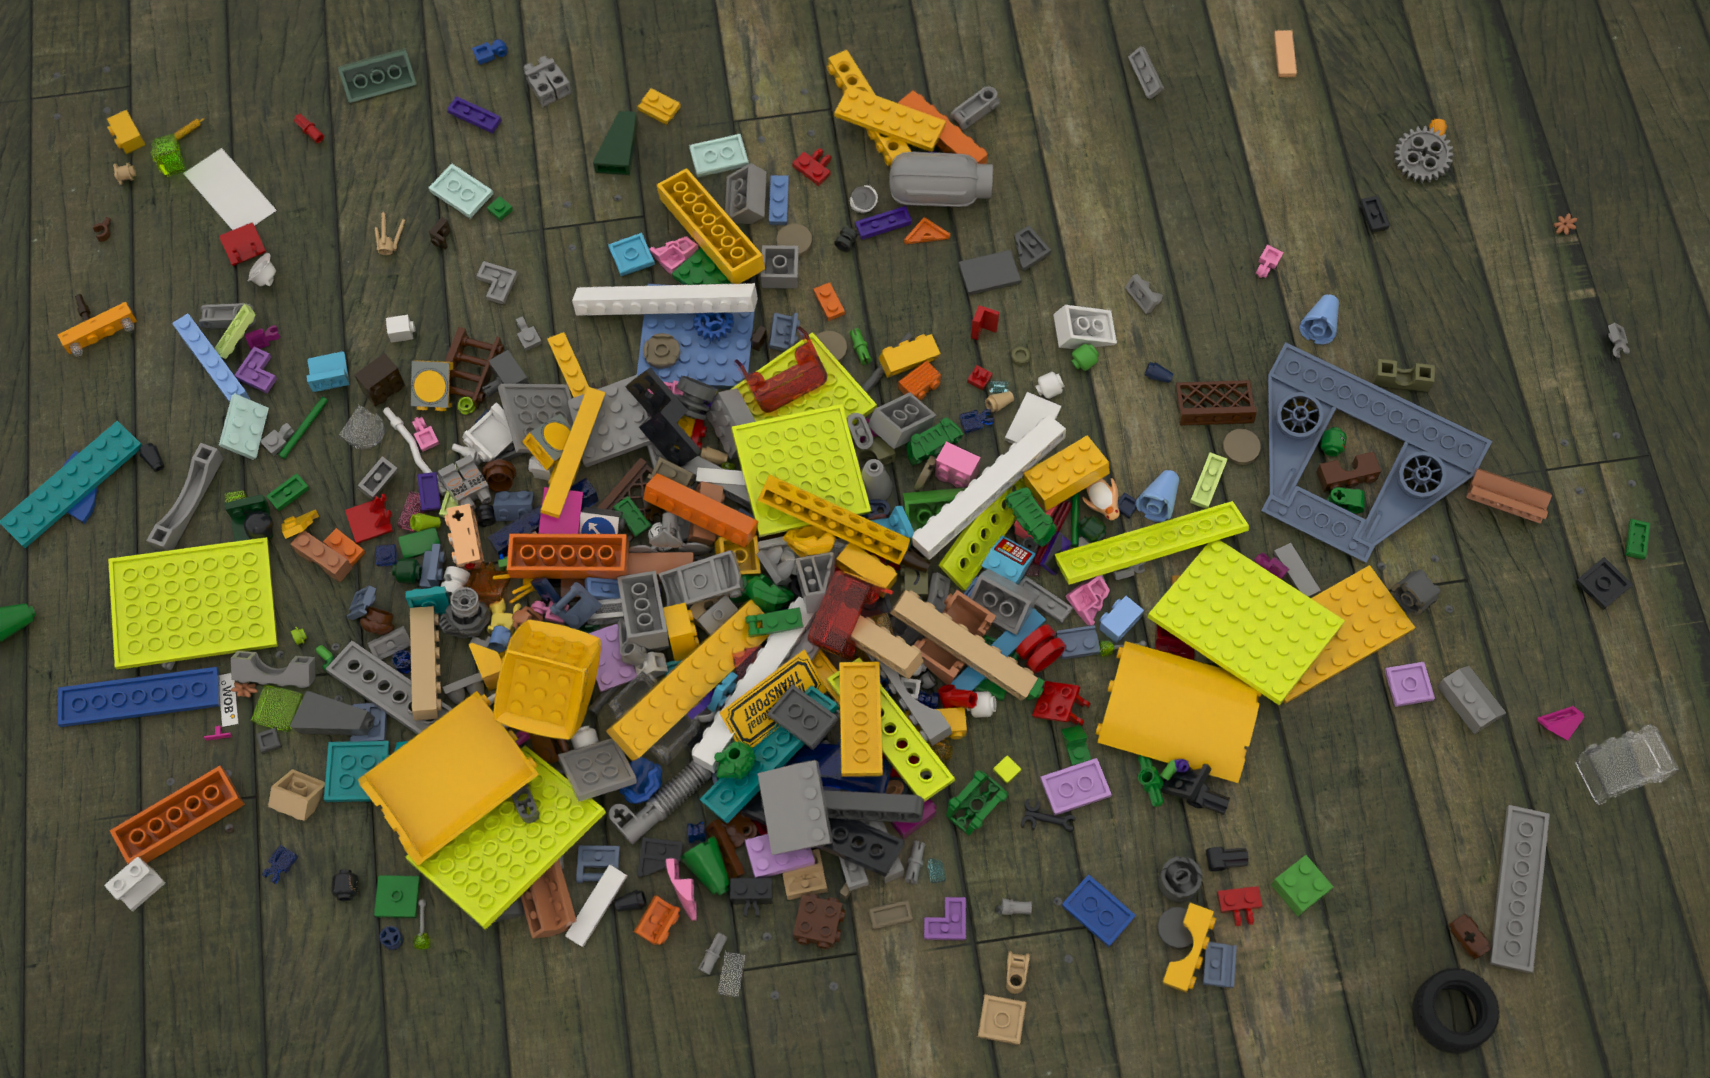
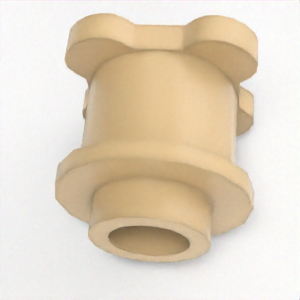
M126 163V165L118 167L117 164H113L114 175L120 185L123 184L124 180H134L136 170L133 165L131 166L129 163Z

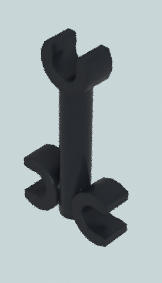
M1030 799L1026 800V813L1021 821V828H1024L1025 822L1029 821L1032 823L1031 830H1034L1036 828V820L1061 825L1067 832H1073L1074 827L1068 826L1067 821L1075 822V816L1067 815L1065 818L1040 813L1038 812L1040 801H1037L1036 807L1032 808L1029 806Z

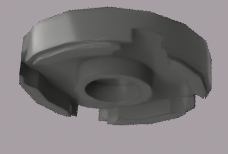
M1173 907L1166 910L1159 918L1157 925L1158 935L1162 942L1174 949H1185L1194 943L1190 931L1183 925L1188 909L1182 907Z

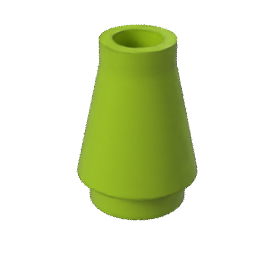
M421 513L412 515L410 519L411 529L417 532L434 527L439 528L441 524L439 517Z

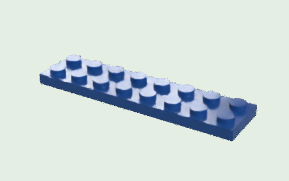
M218 667L58 687V726L66 727L219 707Z

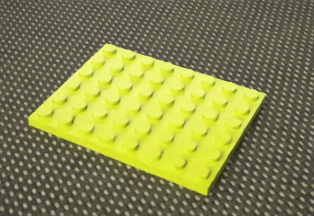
M267 537L108 559L116 670L230 654L237 651L278 647Z
M1221 540L1210 542L1204 547L1149 612L1147 617L1279 706L1345 622L1341 617Z
M526 745L521 750L527 758L531 756L538 765L535 769L539 775L528 782L539 810V818L535 822L525 823L522 820L511 795L417 866L409 855L406 856L408 862L485 930L606 813L604 808L591 798L578 802L568 779ZM521 794L518 797V801L525 800L528 794ZM525 807V809H526V811H527V815H530V814H531L530 808H529V807Z

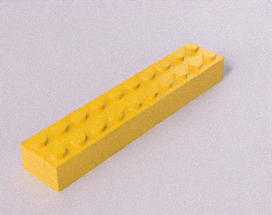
M752 599L744 603L606 730L632 761L640 758L702 700L706 694L769 637L770 634L758 637L748 636L749 625L746 624L745 617L765 614ZM762 622L756 623L757 628H763Z

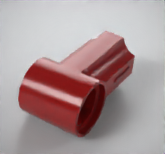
M952 684L938 689L943 709L958 707L973 709L976 706L978 696L973 691L956 689Z

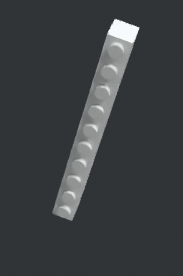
M755 284L579 287L576 289L572 302L576 315L754 312L758 297Z
M1050 415L1045 419H1040L1033 430L1027 431L1018 443L1012 444L1005 455H1000L991 467H987L978 479H973L969 483L968 488L960 491L950 504H945L941 512L936 516H932L922 529H917L912 537L913 546L930 560L1023 476L1024 472L1034 467L1064 440L1066 428Z
M798 597L795 602L793 601L788 609L800 607L804 628L770 634L765 647L758 651L755 662L748 666L744 678L737 682L734 693L727 697L723 709L789 660L813 621H817L815 613L807 614L803 598ZM720 711L716 713L711 727H707L704 731L703 739L700 743H696L692 750L694 762L713 773L716 772L719 762H716L714 759L715 753L722 752L732 742H736L733 738L735 731L732 734L730 733L719 714Z

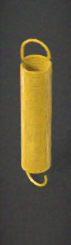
M205 118L200 121L195 119L193 122H190V124H187L171 135V139L174 142L180 140L201 125L199 122Z

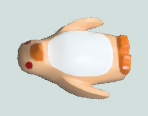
M1102 478L1086 487L1090 501L1085 497H1082V499L1089 508L1102 513L1108 520L1112 521L1120 515L1118 488L1113 478H1111V487Z

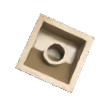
M292 769L271 787L268 807L290 815L295 819L305 821L315 812L324 794L325 782Z

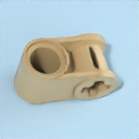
M1012 951L1008 952L1006 988L1012 994H1018L1024 988L1030 954L1019 955L1013 954ZM1017 978L1020 980L1021 985L1013 986L1010 980Z

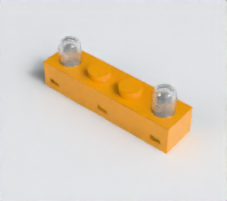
M124 302L58 334V337L69 355L73 354L75 357H81L83 355L82 348L94 344L104 337L113 335L121 329H124L126 332H132L135 328L134 323L137 320L128 304Z

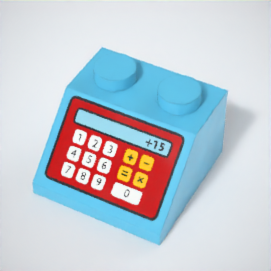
M1002 535L991 548L981 566L984 570L990 569L1019 584L1036 553Z

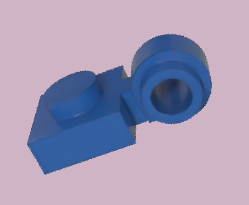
M498 39L493 42L492 46L486 42L472 48L478 64L481 65L495 59L494 54L499 57L505 56L508 48L504 41Z

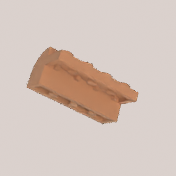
M1476 468L1466 494L1468 499L1540 524L1542 519L1547 517L1548 511L1546 509L1552 497V494L1479 468Z
M558 859L521 895L532 938H545L569 930V926L576 922L575 913Z

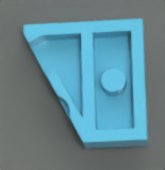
M731 671L723 679L722 685H717L711 698L712 701L708 706L709 710L715 712L718 707L722 708L724 706L728 693L732 695L735 691L737 674Z

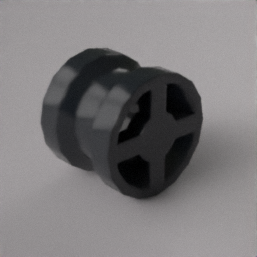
M481 505L475 509V514L478 516L476 520L478 526L487 527L496 523V518L493 516L494 507L492 505Z

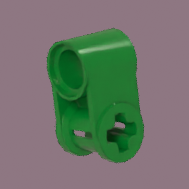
M1336 487L1331 491L1327 501L1335 505L1337 504V506L1353 514H1359L1364 512L1365 492L1360 489Z

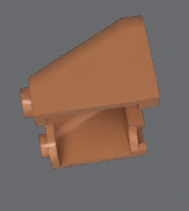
M956 590L954 595L950 593L944 601L946 607L942 613L951 616L952 621L956 624L966 626L969 629L968 632L974 636L979 635L983 638L996 618V615ZM926 637L921 641L918 639L914 644L921 651L923 664L946 685L951 684L965 665L964 662Z

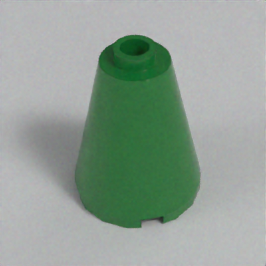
M27 603L0 607V642L34 621L33 617L36 614L32 605L28 606Z
M715 836L709 838L705 843H700L679 857L712 894L717 893L720 896L729 890L727 886L731 883Z

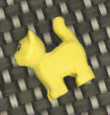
M502 598L494 603H490L489 609L492 612L491 624L487 628L488 633L492 634L495 626H503L508 628L511 636H513L515 630L513 627V614L504 613L506 610L504 599ZM517 603L514 606L513 614L515 611L520 610L521 604Z

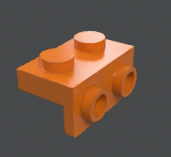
M654 896L634 933L653 945L664 943L669 936V928L679 918L678 912L680 908L670 905L658 896Z

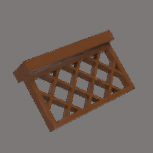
M1250 380L1176 382L1180 425L1246 424L1255 422L1257 409L1254 406ZM1225 387L1229 391L1224 395L1218 389ZM1246 387L1247 391L1242 394L1236 388ZM1187 388L1192 392L1187 396L1181 392V389ZM1201 388H1207L1208 390H1210V392L1207 395H1205L1199 390ZM1213 393L1220 397L1217 402L1209 398ZM1231 393L1239 397L1235 402L1228 398ZM1194 394L1202 398L1198 403L1191 399ZM1244 400L1249 406H1240L1239 403ZM1206 401L1209 404H1211L1212 407L1204 408L1201 405ZM1223 401H1226V402L1229 403L1231 406H1230V407H1222L1220 404H1221ZM1188 402L1194 407L1183 408V405Z
M640 458L597 508L614 510L613 506L625 499L627 493L631 500L641 499V496H631L630 490L633 487H641V492L644 491L643 486H646L648 482L643 483L642 476L646 471L652 474L653 469L646 464L645 460ZM643 506V508L639 510L641 512H644V517L647 519V521H649L650 512L648 513V515H646ZM632 533L628 537L629 543L634 538Z

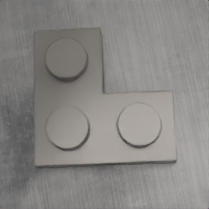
M483 261L476 277L477 280L491 284L486 295L487 300L504 305L518 273L517 271Z

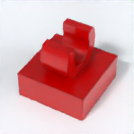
M976 365L967 383L984 391L993 373Z

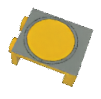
M412 361L411 406H417V410H428V407H435L436 411H446L447 408L452 407V403H449L450 370H453V362Z
M558 414L530 431L522 442L547 471L561 458L572 427L561 414Z

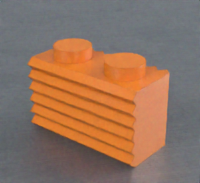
M926 360L898 381V389L904 395L909 392L921 401L929 390H935L939 387L941 374Z

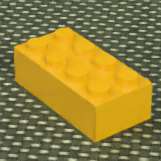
M1087 435L1024 472V484L1046 512L1110 474L1109 461Z

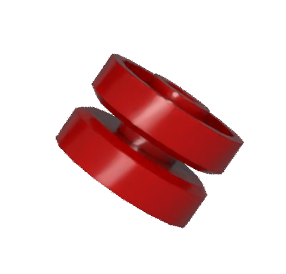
M1048 624L1041 626L1028 635L1016 649V653L1022 660H1028L1027 666L1034 673H1038L1050 666L1064 653L1067 647L1061 638H1054L1056 632Z

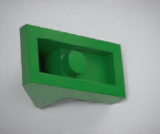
M1081 725L1061 729L1071 766L1091 760L1086 743L1087 735Z

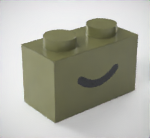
M901 565V576H904V583H901V594L906 590L913 591L921 596L922 601H927L928 570L925 573L905 568V565Z

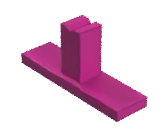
M219 725L218 727L215 726V735L204 736V738L208 741L232 737V734H221V726Z

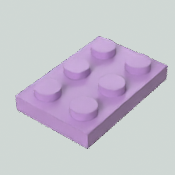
M618 624L589 633L601 639L600 661L596 677L600 693L638 679L634 666L622 662Z
M1097 758L1040 777L1054 816L1109 798L1112 795Z
M768 834L745 840L755 878H765L815 865L811 848L772 855Z

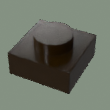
M759 326L758 330L753 332L751 341L754 350H761L767 338V328Z

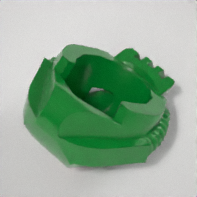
M764 574L748 580L745 587L747 596L764 612H775L786 606L788 601L794 600V594L789 589L776 585Z

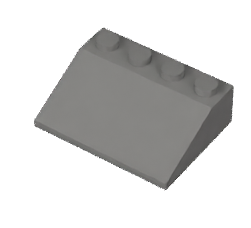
M814 760L758 773L772 855L833 844L818 761Z

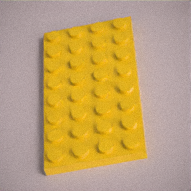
M1370 565L1311 598L1344 619L1345 622L1284 699V704L1415 629L1413 623Z

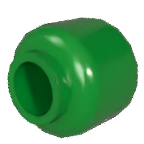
M1331 427L1323 432L1320 447L1328 456H1339V454L1345 451L1347 436L1340 428Z

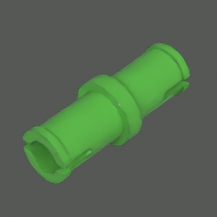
M856 328V336L853 330L849 333L854 344L853 349L857 352L860 363L867 365L864 358L867 359L868 364L872 361L867 349L868 344L864 341L861 330Z

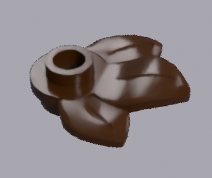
M741 810L728 823L721 822L734 848L741 847L746 839L757 837V826L750 818L741 815ZM750 828L749 833L745 834V830Z

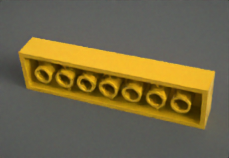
M687 168L656 184L659 198L732 284H740L765 270L761 252Z

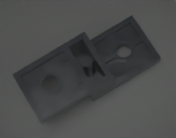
M651 367L625 386L650 415L639 426L640 430L668 461L682 467L702 452L677 423L688 410Z

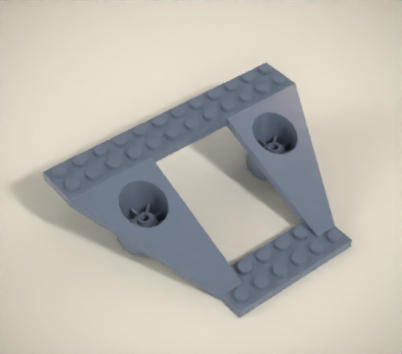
M1285 342L1268 375L1270 495L1261 512L1366 563L1378 543L1473 477L1476 468H1479L1492 441ZM1298 402L1305 403L1304 406H1297ZM1294 403L1295 409L1290 410L1285 406ZM1306 405H1309L1313 410L1308 412L1307 408H1305ZM1336 409L1404 442L1366 519L1296 486ZM1284 410L1290 413V418L1282 420L1281 411ZM1297 414H1301L1303 417L1298 419ZM1309 414H1316L1317 423L1309 419ZM1291 421L1294 424L1291 431L1285 427V422ZM1307 422L1315 425V427L1308 432H1306L1304 426ZM1295 426H1302L1304 433H1296L1293 430ZM1415 461L1417 468L1413 470L1405 465ZM1419 461L1427 463L1426 465L1420 466ZM1428 465H1431L1434 470L1431 471ZM1404 469L1412 472L1410 478L1404 479ZM1419 473H1423L1425 477L1423 479L1420 478ZM1432 473H1437L1438 481L1431 478ZM1413 480L1416 483L1413 490L1407 486V481ZM1429 481L1437 484L1436 488L1430 492L1427 487ZM1418 485H1423L1426 493L1416 492L1415 490Z

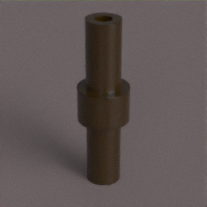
M81 294L76 295L75 299L78 304L77 310L80 317L83 318V321L91 319L90 309L85 304L83 296Z

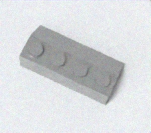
M656 571L617 577L628 641L648 649L669 646Z

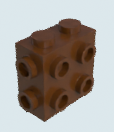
M808 893L807 896L802 895L793 932L794 940H797V943L802 945H809V943L817 944V947L821 949L834 948L835 942H839L841 930H838L839 922H844L846 910H843V904L836 898L828 897L826 900L812 893Z

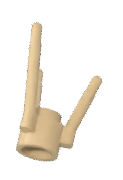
M382 212L381 239L378 228L375 227L377 251L382 255H391L393 251L397 250V243L403 230L405 219H402L394 242H392L390 237H386L385 212Z

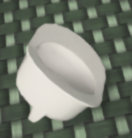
M270 253L264 254L256 261L250 270L248 281L251 280L258 286L272 285L276 269L270 262Z

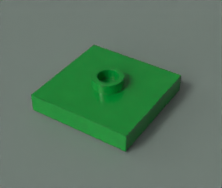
M378 875L375 918H417L420 876Z

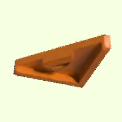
M923 217L904 239V243L912 244L946 240L950 238L951 234Z

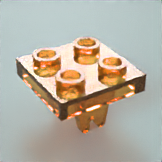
M482 561L480 570L473 569L465 587L476 591L478 600L501 601L511 578L494 580L493 576L508 574V572L496 571L493 562L490 561L487 566L485 561Z

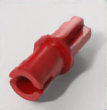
M302 114L295 116L294 122L303 129L304 134H308L316 143H320L324 139V134L315 127L313 122H309Z

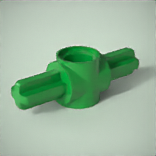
M1139 755L1138 761L1141 771L1139 772L1138 780L1143 785L1145 792L1149 793L1152 805L1160 807L1164 803L1160 791L1164 783L1163 778L1158 774L1157 768L1153 767L1149 757Z

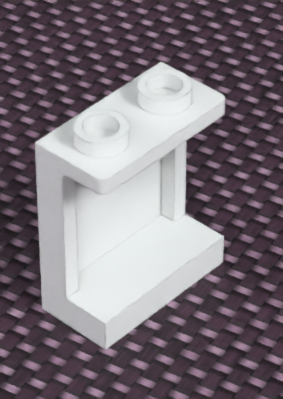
M495 403L490 411L468 431L466 430L462 437L464 439L463 442L469 448L473 447L478 452L477 456L484 462L494 460L513 442L504 409L498 403Z
M137 857L104 886L117 900L121 899L131 911H134L160 889L165 882L152 867Z

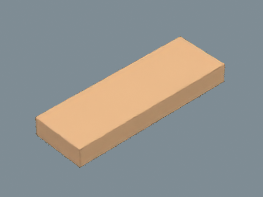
M1275 31L1274 41L1278 77H1296L1297 71L1292 31Z

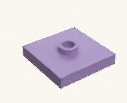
M1424 662L1389 667L1384 670L1395 707L1428 702L1435 699Z

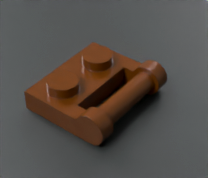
M529 733L536 754L548 764L559 761V754L572 751L569 749L566 739H557L562 753H559L554 738Z

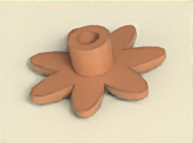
M1570 213L1566 215L1565 219L1559 216L1560 222L1553 225L1554 227H1559L1556 233L1559 234L1564 230V233L1567 235L1569 229H1576L1573 223L1577 221V218L1570 219Z
M235 682V687L231 689L232 692H237V697H250V693L258 692L254 688L256 687L254 683L240 684Z

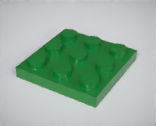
M701 247L672 273V278L682 285L732 284Z

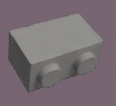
M382 456L358 484V489L371 500H374L396 474L397 467Z

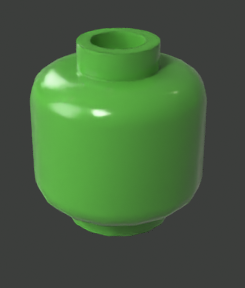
M1084 343L1072 352L1073 360L1071 362L1077 370L1081 368L1087 371L1098 363V356L1100 355L1092 344Z

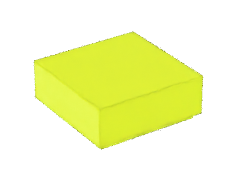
M1006 756L993 768V771L1008 784L1021 772V768L1009 756Z

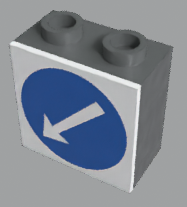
M585 507L580 514L579 534H621V530H624L625 518H622L623 512Z

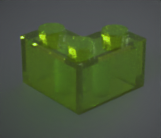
M175 134L153 139L154 142L151 143L153 150L150 153L153 161H156L158 170L163 171L165 177L185 172V163Z

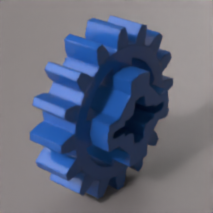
M730 312L696 313V317L693 318L694 329L697 330L698 336L703 334V340L709 337L710 342L714 338L720 341L721 336L727 338L726 332L731 333V327H734L733 315Z

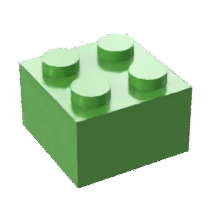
M1307 855L1275 878L1271 884L1297 917L1327 895L1333 888V885Z

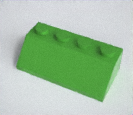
M968 487L903 493L904 511L914 532L919 528L922 529L932 516H936L941 512L945 504H950L960 491H964Z

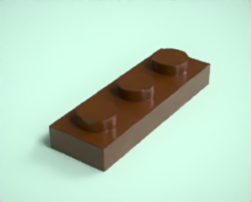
M713 820L705 828L708 838L715 836L731 883V878H740L745 872L721 820Z

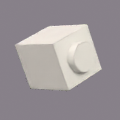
M408 315L386 318L387 334L391 343L413 339L412 332H415L414 321H410Z

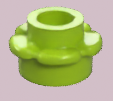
M470 397L461 398L457 405L458 410L464 415L473 413L476 409Z
M295 627L296 629L290 631L296 645L305 644L304 640L307 637L303 628L298 629V627Z

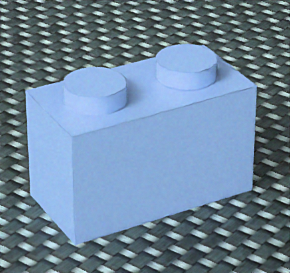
M1127 596L1122 600L1118 599L1112 606L1113 610L1110 613L1106 612L1099 620L1101 622L1099 630L1116 644L1140 620L1144 612L1140 606Z

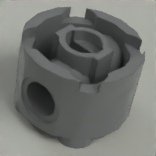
M1421 569L1409 572L1404 579L1397 582L1392 588V592L1395 591L1396 593L1393 597L1399 606L1408 614L1413 612V616L1421 615L1428 606L1437 601L1438 595L1441 593L1440 588L1433 584L1425 571Z
M1176 856L1169 859L1163 866L1158 877L1159 888L1162 894L1172 902H1185L1192 899L1198 892L1202 882V871L1193 859Z

